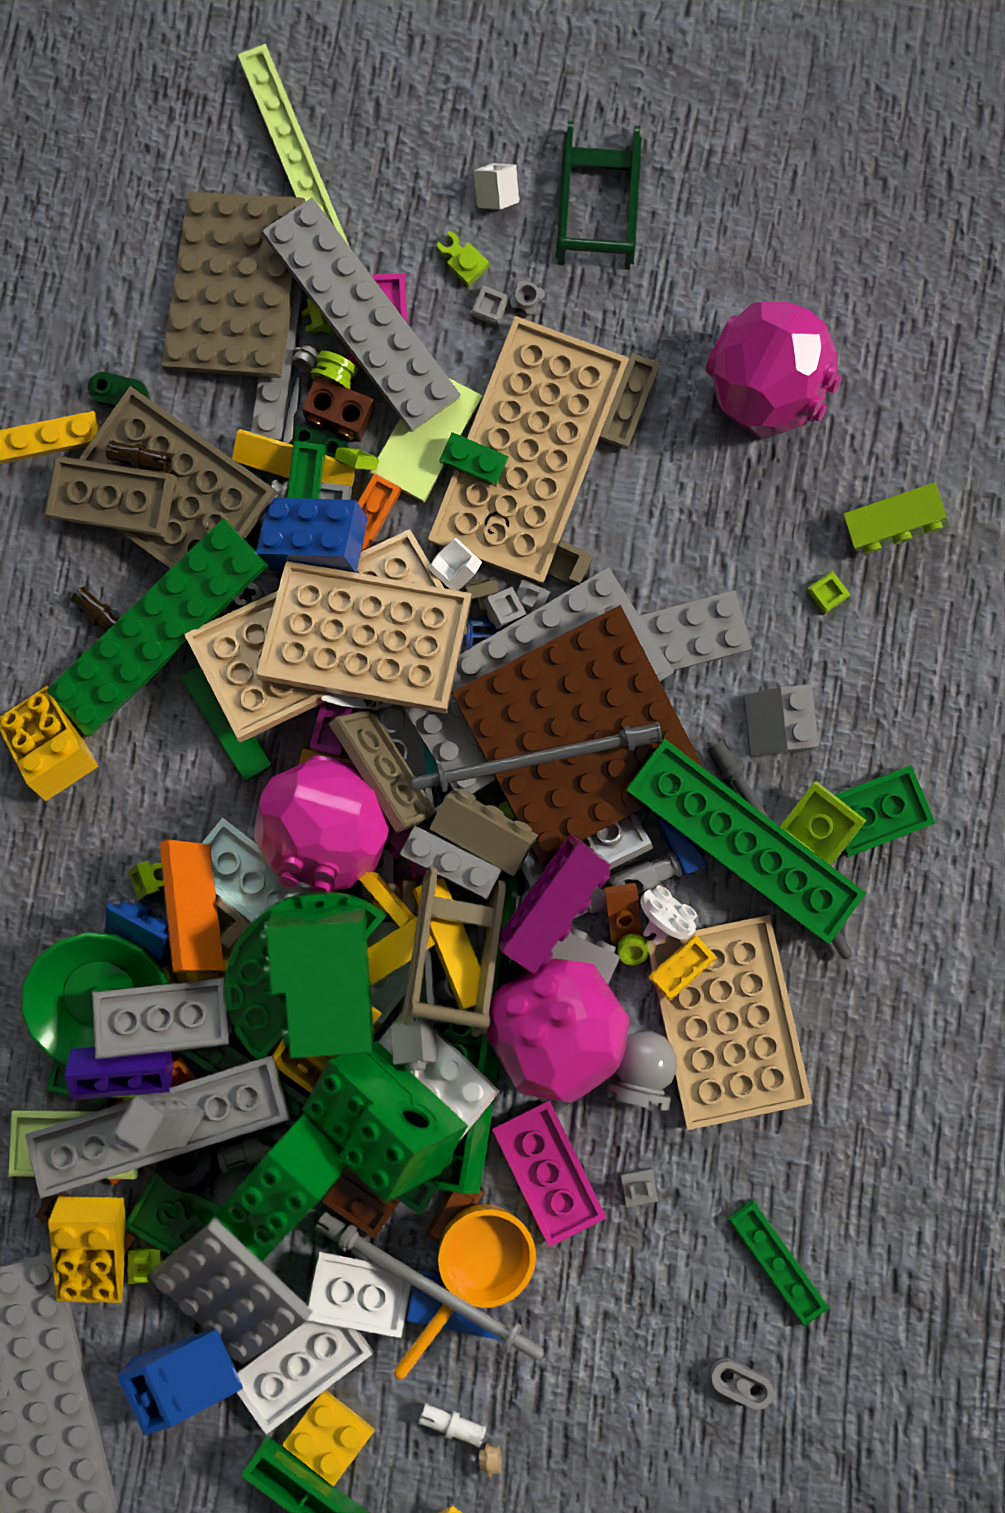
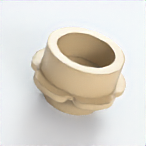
M486 1443L485 1450H479L480 1471H487L488 1478H491L492 1474H501L502 1470L500 1446H490V1443Z

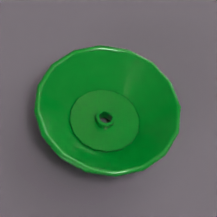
M85 932L58 940L34 960L22 983L20 1011L31 1039L49 1058L67 1066L71 1048L95 1047L93 992L167 985L163 969L143 947L115 934Z

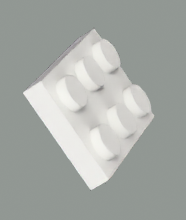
M317 1252L307 1300V1306L313 1312L307 1320L401 1338L411 1284L377 1263Z

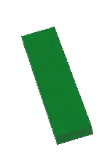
M200 665L180 676L245 782L250 781L273 766L255 736L243 742H238Z
M753 1199L726 1217L803 1327L829 1309L824 1299Z

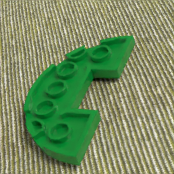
M314 891L294 895L276 902L257 915L247 925L234 945L228 960L224 984V999L226 1010L229 1012L236 1035L257 1060L264 1058L283 1036V1027L286 1026L285 1018L287 1014L281 1015L280 995L282 993L272 994L271 983H265L264 963H267L268 950H262L261 930H264V922L269 921L272 910L365 904L367 938L386 917L385 912L375 905L352 895L330 891Z

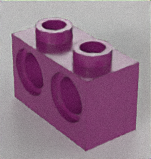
M330 702L322 703L309 748L313 752L343 759L346 751L329 723L336 717L356 713L357 708L341 706Z

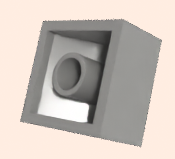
M812 684L779 687L743 695L750 757L812 751L819 747Z

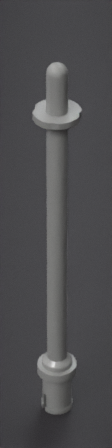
M325 1212L318 1222L322 1224H317L315 1230L338 1243V1248L341 1250L354 1249L505 1341L504 1352L509 1353L512 1347L534 1360L542 1359L544 1355L543 1349L520 1335L522 1325L519 1323L512 1329L508 1328L359 1237L356 1226L352 1224L347 1226L328 1212Z

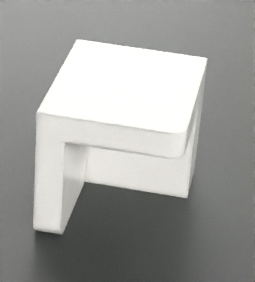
M492 163L473 170L477 206L479 208L501 210L519 202L516 165Z
M453 538L434 557L428 569L450 590L458 591L476 574L482 561L457 538Z

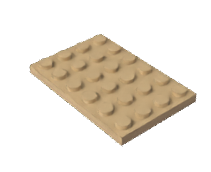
M286 561L256 672L257 679L447 714L472 593Z
M770 915L696 930L694 934L703 941L717 959L671 1001H668L655 986L666 1039L672 1045L677 1057V1070L674 1076L686 1129L692 1130L812 1104ZM669 935L659 944H655L654 939L647 940L652 972L688 939H678Z

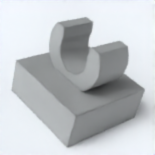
M525 579L522 580L516 592L526 615L545 605L551 594L550 591Z
M513 587L491 595L483 601L487 609L486 615L490 623L494 624L497 629L513 623L526 615Z
M651 1167L620 1173L626 1207L658 1202Z

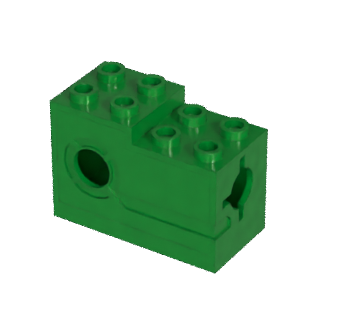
M365 904L272 910L269 921L264 922V930H261L262 950H268L267 963H264L265 983H271L272 994L283 993L280 995L281 1015L287 1014L285 1018L286 1026L283 1027L284 1047H290V1057L299 1058L372 1052L374 1028Z
M378 1041L373 1042L372 1052L343 1054L328 1060L302 1109L343 1149L339 1158L385 1203L441 1174L469 1126L410 1071H406L405 1066L393 1064V1055Z
M304 1113L206 1225L216 1219L258 1260L263 1262L319 1202L347 1167L339 1158L343 1149L311 1117Z

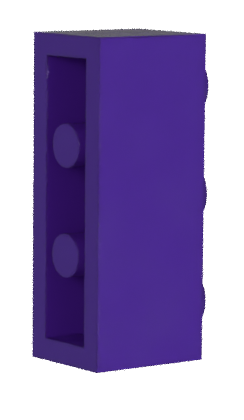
M95 1047L71 1048L65 1080L71 1100L170 1092L174 1064L171 1051L97 1060L95 1059Z

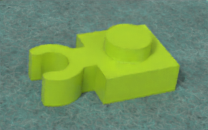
M449 231L447 235L449 241L453 243L452 246L444 247L442 243L437 242V251L441 256L451 258L447 262V267L467 287H470L490 268V262L469 242L462 248L459 245L458 236L454 232Z

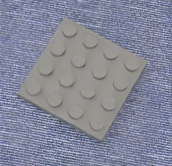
M216 1219L212 1220L163 1260L149 1274L157 1288L161 1292L168 1294L179 1305L183 1313L191 1316L203 1327L204 1332L217 1328L229 1356L239 1361L242 1365L306 1322L313 1312Z

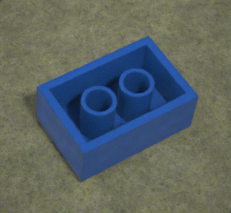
M274 498L265 511L256 553L265 561L270 571H283L286 561L357 573L368 518L356 500Z

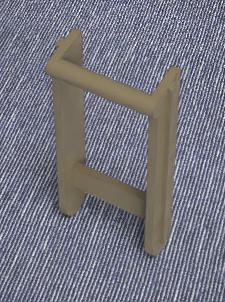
M429 866L422 882L402 1024L409 1025L418 1016L473 1026L471 1036L478 1037L480 1034L486 1033L490 1022L489 1009L505 898V882L496 880L491 891L489 907L436 897L434 895L437 868ZM431 917L486 927L475 1013L419 1003Z

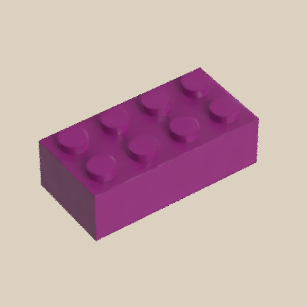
M569 834L500 931L498 944L501 951L533 974L536 973L539 967L545 968L553 956L551 950L558 940L563 942L572 929L570 923L577 914L582 915L590 905L591 898L589 897L596 887L601 888L608 880L611 873L608 870L612 865L595 850L572 834Z

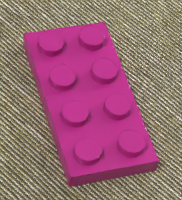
M549 1099L492 1128L549 1247L607 1218Z

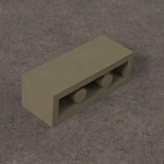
M454 788L445 796L429 829L514 876L522 867L538 835L532 832L531 827L524 822L512 821L503 816L504 813L499 808L492 805L485 806L476 801L475 796L470 792Z

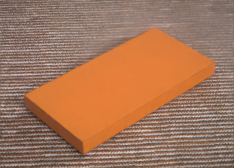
M176 840L161 841L160 853L173 972L223 971L224 965L210 844Z

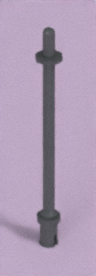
M659 722L634 728L628 725L622 727V730L617 735L444 771L443 766L438 764V773L412 778L409 781V787L412 790H420L441 785L443 793L447 792L448 783L617 747L627 749L628 752L634 751L637 746L662 742V731Z
M725 739L707 749L722 771V774H720L722 779L732 782L744 800L768 817L743 777V763H738L726 744ZM839 931L832 940V944L840 957L846 960L851 958L852 951Z

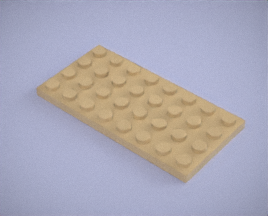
M515 316L467 439L509 456L508 462L496 487L455 470L429 534L428 542L444 548L453 538H457L483 563L543 585L629 358ZM493 512H497L499 515L492 516L485 527V520L487 516ZM503 517L508 518L509 528L507 527L506 520ZM488 529L494 532V534H489Z
M410 529L374 545L360 554L357 569L359 574L444 588L440 580L428 569L430 563ZM278 591L201 626L199 629H194L184 634L239 743L326 702L321 699L322 696L335 694L257 679L256 672ZM465 627L464 635L467 634V627Z

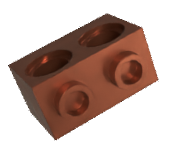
M316 376L302 411L305 419H307V423L322 429L324 427L330 428L335 431L336 435L342 436L347 441H352V438L361 441L375 411V405L370 397ZM321 401H329L331 403L327 410L320 411L316 409L317 404ZM350 412L360 415L355 422H346L344 417Z

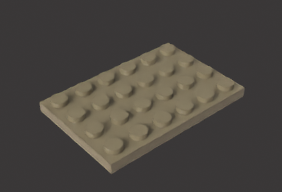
M188 192L161 364L165 370L282 378L296 280L264 239L262 230L306 202L304 198Z
M129 386L79 458V460L133 468L129 463L108 460L106 458V450L119 452L107 447L110 440L133 446L143 444L147 449L172 454V463L159 461L170 465L171 468L168 473L176 476L165 538L119 530L170 569L223 518L228 520L238 533L246 539L266 511L267 506L278 494V491L131 386ZM143 467V468H142L143 470H150V471L162 472V471L154 470V469L147 468V467Z

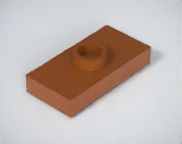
M636 883L604 888L611 944L617 945L619 939L626 934L636 933L642 935Z

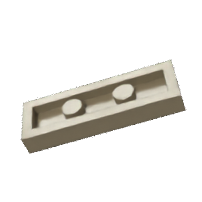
M634 353L631 354L599 440L628 450L660 363Z

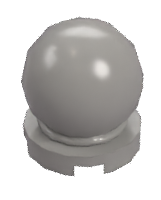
M637 1031L628 1035L625 1053L619 1068L615 1071L619 1080L616 1083L609 1082L606 1096L616 1097L617 1101L648 1108V1104L658 1105L660 1103V1110H669L671 1096L664 1094L663 1089L672 1083L677 1070V1057L667 1039L653 1031Z

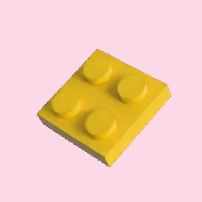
M324 1390L316 1397L283 1441L282 1446L334 1486L374 1433L375 1428L327 1390Z

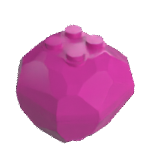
M756 302L749 305L739 316L732 315L717 340L705 369L706 373L714 380V390L721 410L749 433L759 438L776 436L806 425L809 421L813 422L816 420L820 422L827 410V404L823 403L826 395L829 392L835 393L842 381V376L838 374V354L826 324L810 310L789 302Z
M315 755L310 757L308 761L270 779L259 801L254 838L269 867L279 877V882L282 885L290 888L299 885L310 888L311 892H332L334 890L357 887L362 883L359 880L361 876L366 872H375L377 870L390 822L378 804L375 792L365 783L355 765Z
M551 958L546 967L543 969L539 967L535 974L527 970L495 991L491 999L489 1009L490 1022L486 1037L513 1085L520 1093L571 1103L608 1079L619 1068L626 1048L629 1016L594 964Z

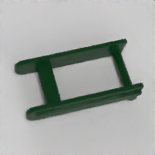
M568 121L567 132H564L556 244L558 265H564L565 250L625 254L624 270H630V266L634 264L642 147L640 126L634 125L631 151L572 147L574 121ZM571 167L630 171L626 242L566 238Z

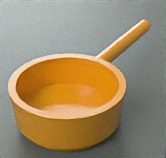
M490 1204L474 1205L457 1213L445 1226L438 1250L441 1278L449 1292L472 1306L491 1308L511 1301L524 1290L533 1275L536 1263V1250L533 1238L526 1226L507 1210ZM444 1304L440 1307L395 1368L394 1376L396 1379L401 1380L407 1376L453 1314L454 1310Z

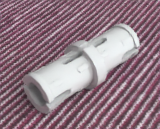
M425 1403L418 1422L419 1425L445 1433V1438L451 1440L452 1437H455L478 1448L481 1446V1439L483 1440L486 1426L461 1418L458 1412L453 1411L451 1414L428 1403Z

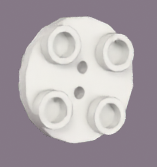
M658 885L654 890H648L642 895L640 904L644 913L650 919L643 934L644 936H649L652 932L656 933L655 944H659L669 935L678 939H689L696 932V924L694 922L697 918L696 912L686 904L681 905L672 897L668 889Z

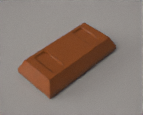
M480 1190L478 1194H462L448 1191L425 1235L440 1242L442 1232L447 1223L460 1211L478 1205L484 1192Z

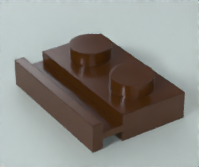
M348 1166L337 1178L322 1201L374 1239L400 1203L395 1198L385 1203Z

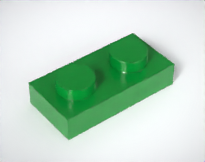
M452 432L439 461L443 465L496 487L509 456Z

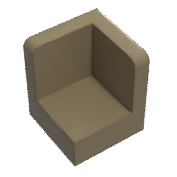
M560 540L547 575L575 587L582 583L594 555Z
M218 894L216 895L220 938L221 942L229 948L247 927L249 921Z

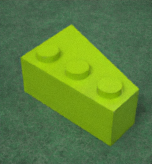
M936 482L844 513L854 548L857 553L863 551L864 555L877 552L882 549L881 546L893 542L894 545L911 540L912 537L934 533L949 527Z

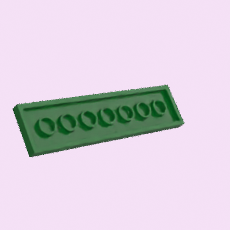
M223 518L46 691L54 697L59 706L86 736H92L188 644L185 633L199 629L201 626L211 622L268 565L229 521Z
M663 739L625 789L627 793L826 944L832 942L866 895L865 891L666 739Z

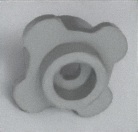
M523 280L518 282L515 295L510 297L509 303L512 308H520L527 315L532 316L537 313V305L540 300L544 299L545 293L542 288H537L533 283ZM529 296L530 299L525 300L524 297Z

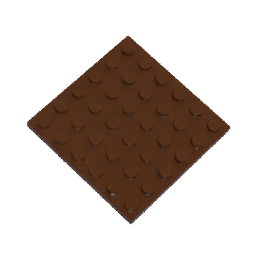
M621 605L451 692L487 762L617 735L622 730V727L628 725L634 728L659 722L662 739H666L704 768ZM659 742L637 746L634 751L629 752L627 749L617 747L493 774L516 820L529 825L532 832L538 835L531 848L538 862L541 863L554 856L569 834L582 841L646 807L627 793L625 789L658 746Z

